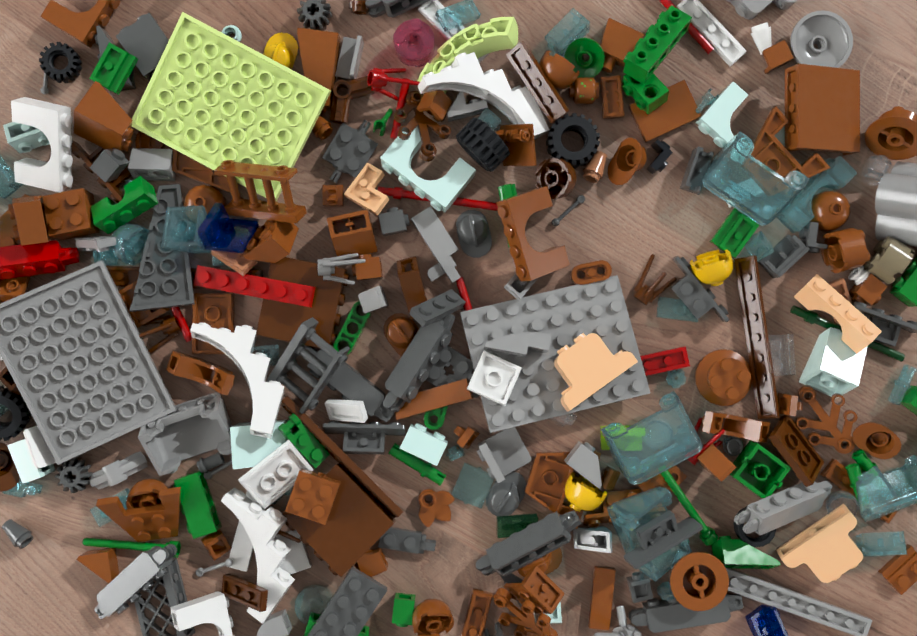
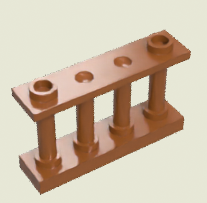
M226 160L214 170L215 174L227 176L233 198L224 207L226 215L296 224L307 214L305 206L294 204L289 180L298 172L297 168H289L285 165L269 166ZM236 177H244L249 199H243L240 196ZM253 178L262 179L267 201L258 199ZM271 180L280 181L285 204L278 203L275 200Z

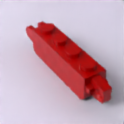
M56 240L21 246L19 244L0 247V280L65 271L66 265L80 261V252L77 248H62Z

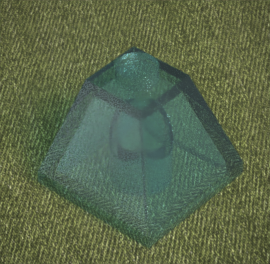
M203 205L167 207L161 247L193 254L211 253L214 232L205 207Z

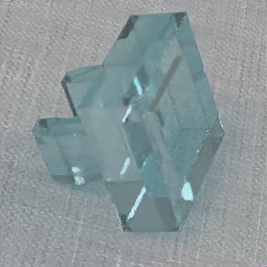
M116 245L110 246L108 251L97 252L94 250V263L103 260L106 266L118 265Z

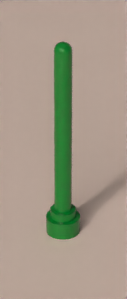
M660 465L658 471L691 518L702 525L703 529L699 534L704 545L714 544L718 540L715 530L705 525L664 465Z
M84 538L82 541L84 546L148 551L154 546L164 548L168 544H173L177 548V553L173 558H178L181 551V542L172 540L166 544Z

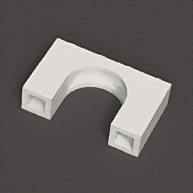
M27 97L12 100V122L39 129L45 134L51 146V157L48 162L32 158H24L14 162L15 182L59 193L72 188L71 107Z
M217 591L170 607L174 628L182 631L199 624L212 623L216 626L219 636H235L232 634L231 629L234 626L233 619L228 614L227 609L230 606L228 598L223 593Z

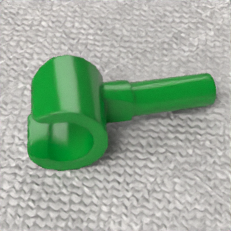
M391 108L388 109L381 120L374 122L373 133L376 129H381L380 136L385 134L387 120L393 113Z

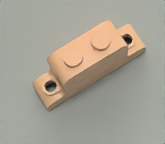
M582 333L574 339L575 344L569 348L568 345H565L558 350L559 356L556 357L554 365L569 386L561 392V404L567 412L572 410L636 364L638 361L631 352H623L622 350L613 355L602 339L595 333H590L587 336Z
M842 504L776 549L780 559L787 567L795 568L805 563L823 583L839 579L842 574L857 567L863 559L862 552L848 535L856 527L857 520L845 504Z

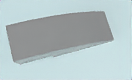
M540 332L509 334L486 342L484 350L525 357L527 350L547 353L550 348L552 334Z

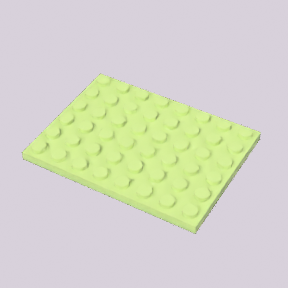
M182 12L132 117V127L212 170H215L226 160L269 166L285 165L293 168L331 90ZM236 177L237 183L246 187L244 177ZM253 178L257 194L266 198L262 179ZM271 180L275 200L277 201L282 191L280 181Z

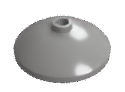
M815 11L804 16L793 28L790 38L791 52L799 64L838 68L846 62L853 47V35L849 25L842 17L830 11ZM813 44H817L818 49H815Z

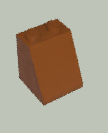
M95 81L74 110L73 133L104 149L115 148L123 153L124 150L128 151L132 145V140L130 139L134 132L132 129L133 120L103 86Z

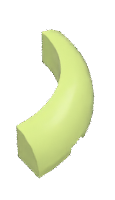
M492 18L490 22L481 25L473 24L458 32L437 50L438 54L430 64L427 63L417 81L421 82L422 77L427 73L433 72L436 74L443 68L451 66L455 57L461 53L470 54L474 52L478 59L495 51L513 49L518 43V25L515 18Z

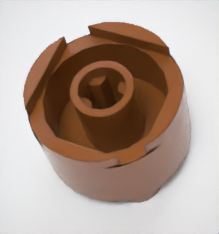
M846 228L827 233L823 236L825 238L823 244H827L828 247L821 250L822 258L826 266L830 265L833 270H830L833 273L862 267L865 262L870 260V253L866 247L863 230Z

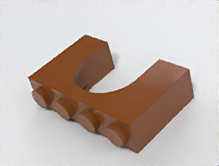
M50 0L40 17L91 48L96 43V26L103 28L109 23L112 12L120 5V0H98L93 8L80 13L70 11L57 2Z
M547 186L496 202L498 214L504 226V234L510 246V254L516 266V274L520 281H531L570 265L565 245L551 247L538 252L529 245L526 239L525 226L528 218L537 211L553 206Z

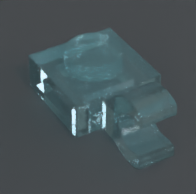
M20 478L15 487L8 491H3V494L21 498L25 497L26 494L36 495V493H41L43 485L30 482L22 483Z

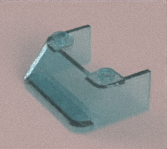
M915 455L905 459V464L901 468L882 474L876 465L857 477L856 490L859 510L865 522L917 503V457Z

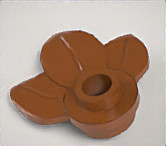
M433 489L423 490L418 499L421 506L419 517L426 527H430L435 518L441 521H450L451 510L448 505L455 498L444 490L438 492ZM429 495L433 498V500L431 502H427L425 500V497Z

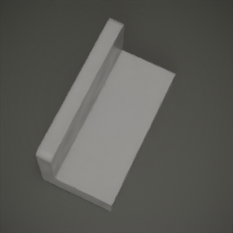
M358 35L357 39L343 37L336 78L347 81L357 79L364 47L362 36Z
M133 148L128 166L133 179L141 176L145 180L175 181L176 173L172 171L171 165L173 150Z

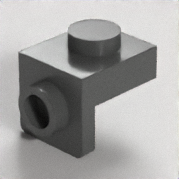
M817 222L804 223L799 230V238L810 249L809 253H820V250L827 249L828 247L827 244L816 243L819 225Z
M639 571L626 577L633 603L653 599L650 586L651 580L647 573Z

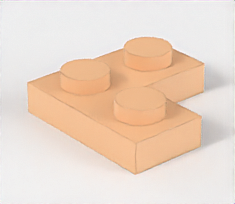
M366 163L346 190L344 196L378 216L389 201L387 195L375 189L385 176L384 172Z

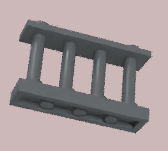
M313 317L301 323L266 382L272 380L283 384L304 402L299 411L301 414L307 410L312 411L318 405L319 401L317 399L338 367H341L347 361L348 357L346 355L350 350L347 346L338 352L317 335L315 328L319 322ZM308 340L314 342L333 358L329 366L306 349L307 346L305 344ZM299 355H302L323 373L319 381L297 364L296 358ZM289 370H293L314 388L310 395L288 378L287 373Z

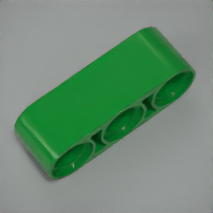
M360 301L353 305L334 343V349L338 352L340 351V342L346 341L350 348L347 355L352 353L372 315V311L364 316L358 314L357 309L361 305ZM352 322L358 325V332L355 334H351L348 330Z

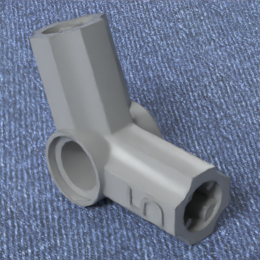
M141 451L121 461L117 460L92 473L89 480L90 485L98 490L107 486H114L128 479V476L148 467L147 460Z

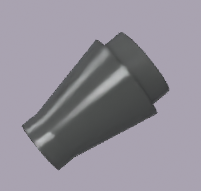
M12 519L6 521L1 527L14 547L22 549L33 540L32 532Z

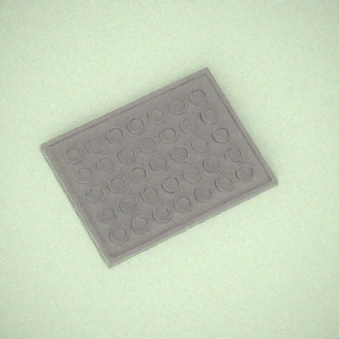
M103 260L0 304V355L57 465L177 410L142 338L139 337V331Z
M618 275L611 276L603 281L584 285L578 284L522 297L520 301L514 299L460 312L474 371L483 351L522 367L506 406L481 396L490 433L650 394ZM523 332L552 334L550 348L547 353L527 350V355L520 357L484 350L486 342L509 334ZM582 333L586 336L590 333H595L602 339L613 355L622 350L623 352H631L638 361L636 364L568 412L561 404V392L569 386L554 365L556 357L559 356L558 350L565 345H568L569 348L575 344L574 339Z

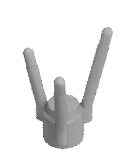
M358 253L317 259L318 276H323V280L354 285V281L331 276V274H335V266L365 263L366 260H346L358 257Z

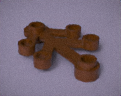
M411 91L406 96L407 104L402 109L396 110L394 119L398 123H404L407 115L412 110H414L415 116L406 126L400 127L398 137L402 140H408L413 130L418 126L422 142L419 157L423 161L430 162L435 158L437 149L430 141L427 127L437 133L441 139H447L451 129L447 125L440 126L424 115L423 111L419 112L416 108L423 94L419 91ZM430 110L426 111L427 113L432 115L434 120L437 122H443L447 115L446 112L443 120H438Z

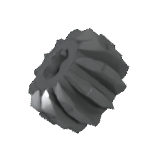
M326 0L300 1L301 8H297V12L300 14L298 19L300 22H304V28L307 29L311 26V29L316 30V27L319 26V29L323 30V23L329 25L330 22L327 18H331L332 13L329 11L331 6L326 3Z
M77 458L63 462V466L57 468L60 473L55 476V478L60 479L57 486L64 485L63 491L70 490L71 493L85 490L86 485L90 484L88 477H91L92 472H88V469L91 468V465L84 466L85 460L78 461Z

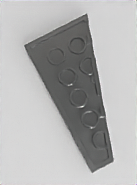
M180 184L161 185L158 187L156 195L158 204L153 208V216L149 225V233L145 242L130 312L195 305Z

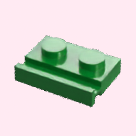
M109 42L89 79L93 82H99L104 88L119 95L138 58Z
M734 208L709 242L715 244L724 253L725 250L730 251L734 259L751 238L759 224Z

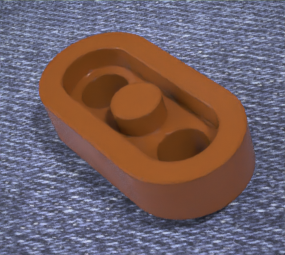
M599 260L575 266L570 276L575 284L584 285L608 279L612 273V268L607 261ZM598 267L603 268L604 272L602 275L597 273ZM579 271H582L584 273V277L582 279L577 277V273Z

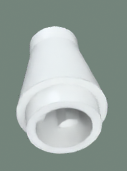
M768 22L751 28L752 33L750 34L760 55H762L763 50L772 46L771 26H768Z

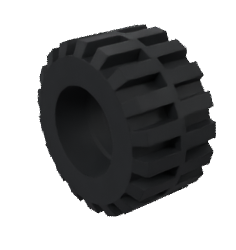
M572 113L571 116L566 114L562 118H558L547 135L546 146H548V154H551L550 158L564 159L573 168L585 165L595 155L600 141H598L600 134L596 132L598 129L596 124L593 126L590 118L586 120L585 115L577 116V113ZM567 131L579 133L584 141L582 150L577 152L567 150L561 142L563 133Z
M473 117L456 135L461 147L487 171L493 172L510 155L504 141L486 123L478 118Z
M4 385L0 386V404L9 408L12 413V421H0V441L2 438L4 441H7L11 437H16L25 428L31 419V413L22 396L10 391L8 388H4Z

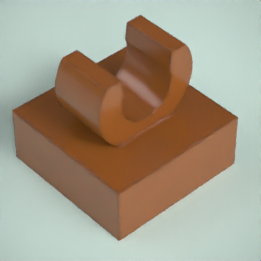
M322 185L323 206H344L343 185Z
M778 393L780 414L796 416L797 410H802L803 402H798V396Z
M457 426L454 430V433L460 437L456 443L465 449H469L480 434L472 427H468L465 430L463 427Z

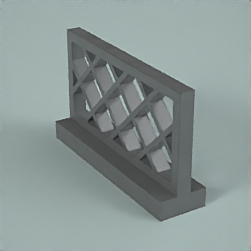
M172 557L170 559L172 564L166 569L168 572L160 579H155L156 584L153 589L149 588L147 590L150 593L147 600L140 597L134 602L143 636H150L149 630L151 628L159 632V636H192L195 634L194 627L182 631L176 629V635L168 633L166 631L168 625L174 626L172 615L167 616L161 611L164 604L172 607L187 602L177 558ZM159 584L166 589L165 597L156 592ZM153 596L161 601L158 609L149 603ZM146 608L155 613L151 620L145 617L144 611ZM157 616L166 621L163 628L154 623Z

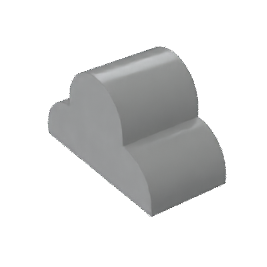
M898 161L892 168L891 173H886L881 178L875 198V210L878 214L875 235L878 241H884L886 237L890 236L905 245L917 247V163Z

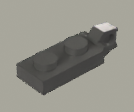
M390 527L380 537L379 547L424 554V550L435 551L436 540L426 539L427 535L419 531Z

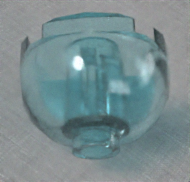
M124 224L112 234L116 238V245L110 246L114 256L127 265L140 263L149 230L138 224Z

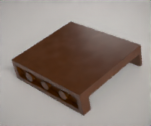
M284 257L276 263H270L269 279L315 287L312 308L263 299L256 335L290 342L301 323L313 317L319 322L315 328L316 334L329 345L334 346L337 339V334H334L335 328L340 325L341 314L338 313L340 306H343L345 302L343 289L348 284L323 280V276H318L317 263ZM335 267V274H331V276L349 280V274H347L346 269ZM308 340L305 344L320 348L311 340Z
M336 464L326 474V477L341 481L326 525L297 515H285L287 518L285 524L290 530H296L300 534V540L306 546L310 545L315 550L314 554L319 560H325L329 565L328 569L335 576L339 575L342 577L396 520L340 464Z

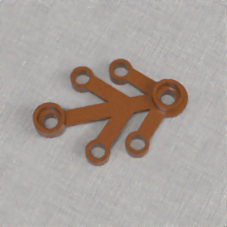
M808 385L802 386L798 390L799 398L801 401L809 403L822 421L799 416L795 421L797 427L802 430L814 428L830 431L834 437L820 436L818 433L812 432L808 435L807 439L813 446L825 444L834 446L835 450L839 453H850L855 447L850 435L853 423L857 421V414L853 410H846L843 413L845 421L841 433L837 428L840 408L845 404V398L839 393L831 396L832 406L830 416H828L816 400L815 390ZM810 392L811 397L804 398V394ZM836 397H841L840 403L834 402ZM848 414H854L852 419H847ZM805 420L806 424L800 426L799 421ZM813 436L818 437V440L816 442L811 441V438ZM843 441L848 442V445L846 447L841 446V443Z
M504 588L497 589L494 595V603L498 607L508 608L517 616L515 617L503 612L498 621L503 626H509L510 623L517 624L518 626H516L514 631L515 636H558L557 631L550 627L551 618L548 615L540 614L536 622L535 604L533 602L525 600L520 610L510 601L512 594Z

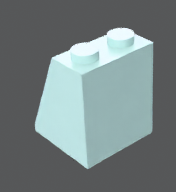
M828 328L819 335L799 383L811 386L813 389L830 397L836 393L843 395L859 386L867 347L856 354L841 340L842 332L839 329Z
M276 420L271 439L250 434L251 422L238 423L230 427L233 469L254 467L284 444L287 439L278 430V427L282 423L285 424L288 420Z

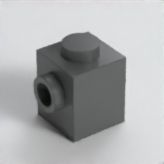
M110 148L102 151L90 169L106 183L116 180L130 162L120 150Z
M398 207L389 208L386 210L387 213L378 215L383 236L408 232L407 226H410L408 214H404L402 209L399 210Z

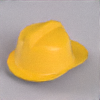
M277 33L268 40L263 55L292 70L298 54V44L290 34Z

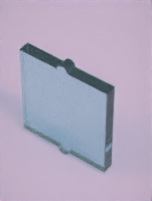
M464 463L451 494L453 497L464 501V504L469 503L482 509L493 480L488 472L483 471L481 467L476 468Z

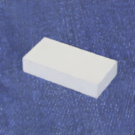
M328 399L324 403L330 420L365 423L368 419L363 401Z

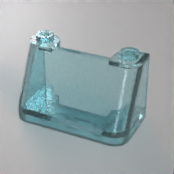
M739 131L716 154L702 178V183L710 192L756 223L765 226L771 223L802 191L810 178L799 171H791L785 178L751 156L754 144L748 136Z
M674 391L660 399L659 405L662 410L630 427L625 428L621 423H611L601 429L615 464L630 484H641L698 454L702 450V442L679 396Z
M658 486L613 502L607 507L608 514L625 554L640 546L636 529L668 511L666 506L672 504V494L667 488ZM689 539L684 540L638 569L656 582L673 568L679 559L692 552L688 544Z

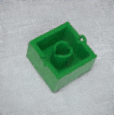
M749 440L733 462L737 468L729 475L763 499L771 496L776 488L779 489L782 486L783 482L781 481L791 467L760 444Z

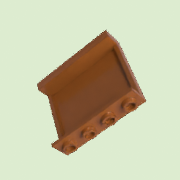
M796 64L785 69V117L789 120V123L785 125V148L789 152L813 150L843 153V156L860 152V70Z

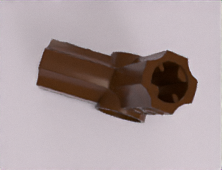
M368 76L349 81L340 80L334 84L330 122L347 124L351 99L375 94L371 90L372 87L367 84ZM340 88H346L348 93L345 96H340L337 94V91Z

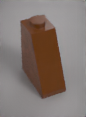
M416 256L396 261L398 277L409 313L411 308L427 301Z

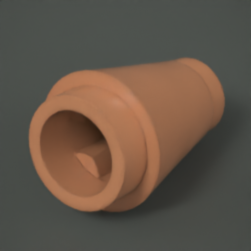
M601 151L595 153L583 170L584 179L592 183H598L602 179L607 158L605 153Z

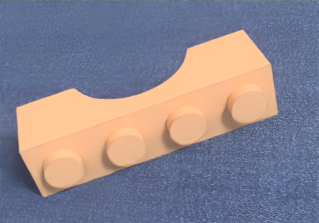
M818 274L794 296L809 311L822 310L832 315L842 328L841 340L856 354L871 344L882 332Z

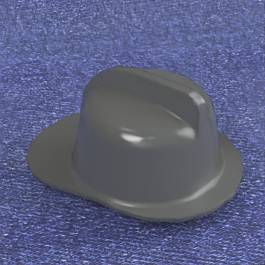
M467 210L463 212L456 222L460 246L468 256L480 258L488 253L492 245L488 221L479 211Z
M513 471L505 475L504 481L498 483L496 480L486 497V506L493 515L498 517L509 516L521 503L526 494L524 490L527 483L520 473Z

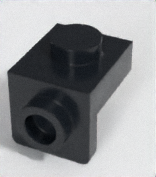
M658 139L651 145L659 153L647 168L651 174L657 170L661 172L668 164L666 160L673 153L666 142L659 141Z

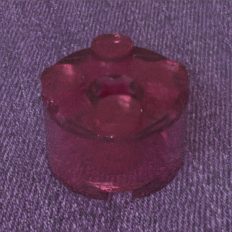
M418 18L407 20L398 26L393 35L395 52L398 59L407 66L421 67L426 65L432 59L435 51V38L430 26Z

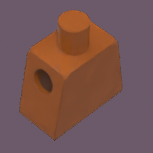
M609 18L604 27L600 42L605 56L602 70L611 73L615 64L623 67L625 56L629 51H634L636 43L640 38H643L644 34Z

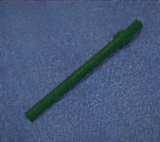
M792 306L790 313L804 318L805 322L815 323L826 329L830 327L836 328L842 332L841 326L819 317L813 311H806L797 306ZM876 341L867 346L900 362L905 358V354Z

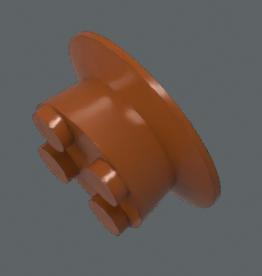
M896 106L892 110L883 113L866 130L865 143L874 154L890 160H905L917 156V114L900 106Z
M721 349L710 352L702 358L696 369L695 382L699 393L708 402L719 406H729L741 401L747 395L752 384L750 366L743 356L732 350Z
M693 552L683 556L674 565L670 575V587L674 597L682 606L693 611H706L716 607L726 596L729 587V576L725 566L718 558L705 552Z

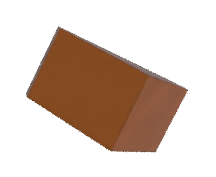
M713 444L697 458L699 464L721 482L737 468Z
M116 548L86 551L76 559L108 584L119 575Z

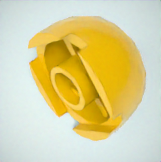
M719 250L708 251L696 256L697 260L695 262L693 260L690 261L693 275L701 283L711 284V286L723 284V281L731 275L733 270V260L731 252L725 250V253H720Z
M575 472L571 473L565 485V495L571 503L570 506L579 512L581 510L593 511L598 508L605 500L607 492L604 490L602 493L598 487L582 475L576 477Z

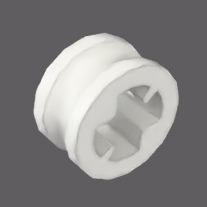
M864 266L854 269L848 276V279L854 280V284L859 285L870 273L864 270Z

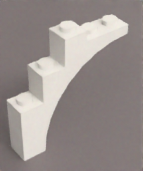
M464 52L457 55L451 66L443 68L436 74L433 72L427 73L422 77L418 85L421 94L435 90H453L465 92L486 100L501 111L512 124H533L534 139L542 137L549 131L538 103L527 86L522 88L519 85L511 89L502 69L497 71L490 69L483 73L474 52L470 54Z
M192 323L190 332L193 338L207 342L224 352L243 373L250 388L253 401L250 434L271 439L284 394V386L277 381L265 382L270 368V358L263 353L252 354L257 339V330L248 325H242V327L236 325L235 331L232 333L227 328L216 329L206 323Z
M234 487L224 495L221 502L236 515L251 539L257 562V585L268 590L266 611L259 612L248 607L247 612L263 624L295 581L287 571L279 567L291 548L285 542L275 537L287 518L272 506L265 511L258 503L253 502L242 491Z

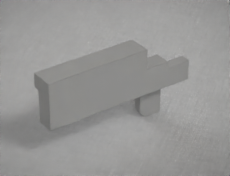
M430 206L411 218L412 223L438 262V264L428 270L427 275L432 282L446 273L451 283L461 278L455 269L457 265L451 257L459 249Z

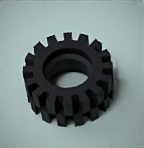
M56 42L57 45L50 43L51 47L45 46L46 52L41 51L40 53L42 58H39L41 69L58 83L62 81L69 83L68 79L74 81L73 76L76 75L78 77L80 75L78 70L82 71L80 66L82 61L79 55L66 43L63 45L61 42ZM58 56L68 58V65L62 70L55 69L53 65L54 60Z

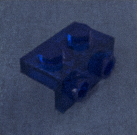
M760 605L745 616L753 636H788V632L782 623L780 613L776 607Z

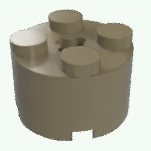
M888 236L884 241L880 240L875 245L873 251L876 253L863 266L870 274H873L886 284H891L896 280L893 276L897 273L902 274L914 256L912 254L914 250L897 239Z

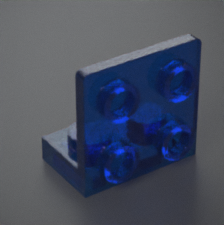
M215 203L197 230V233L207 250L243 253L259 224L257 221L231 219L223 203Z

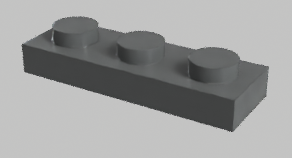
M451 289L411 308L409 314L422 327H425L463 308L466 302Z

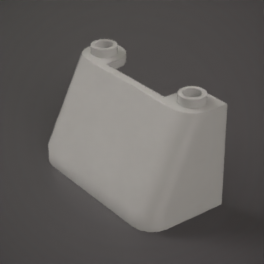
M218 392L175 405L176 411L141 426L138 435L139 441L159 476L176 472L181 460L214 449H218L220 454H232L230 436L232 424L224 400Z

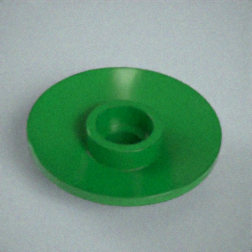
M590 38L576 39L567 47L564 58L575 66L573 71L580 72L577 78H593L599 74L604 66V51L595 40ZM584 54L589 56L588 61L583 59Z

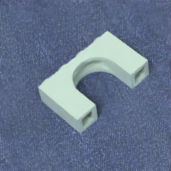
M732 82L696 121V124L702 133L709 134L714 139L713 141L717 146L725 148L733 160L743 163L753 144L742 143L734 137L730 128V119L733 112L745 100L748 94L735 82ZM785 126L775 135L784 147Z
M417 126L408 140H402L399 137L394 140L380 157L381 167L387 173H394L398 176V180L404 186L409 185L415 189L414 193L422 199L424 197L428 199L434 209L437 211L442 210L446 213L474 178L476 169L459 158L447 174L440 179L430 181L418 177L411 168L412 158L422 146Z

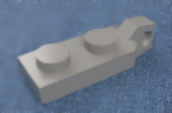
M81 236L74 238L79 251L96 250L97 252L110 250V246L117 245V240L113 236Z

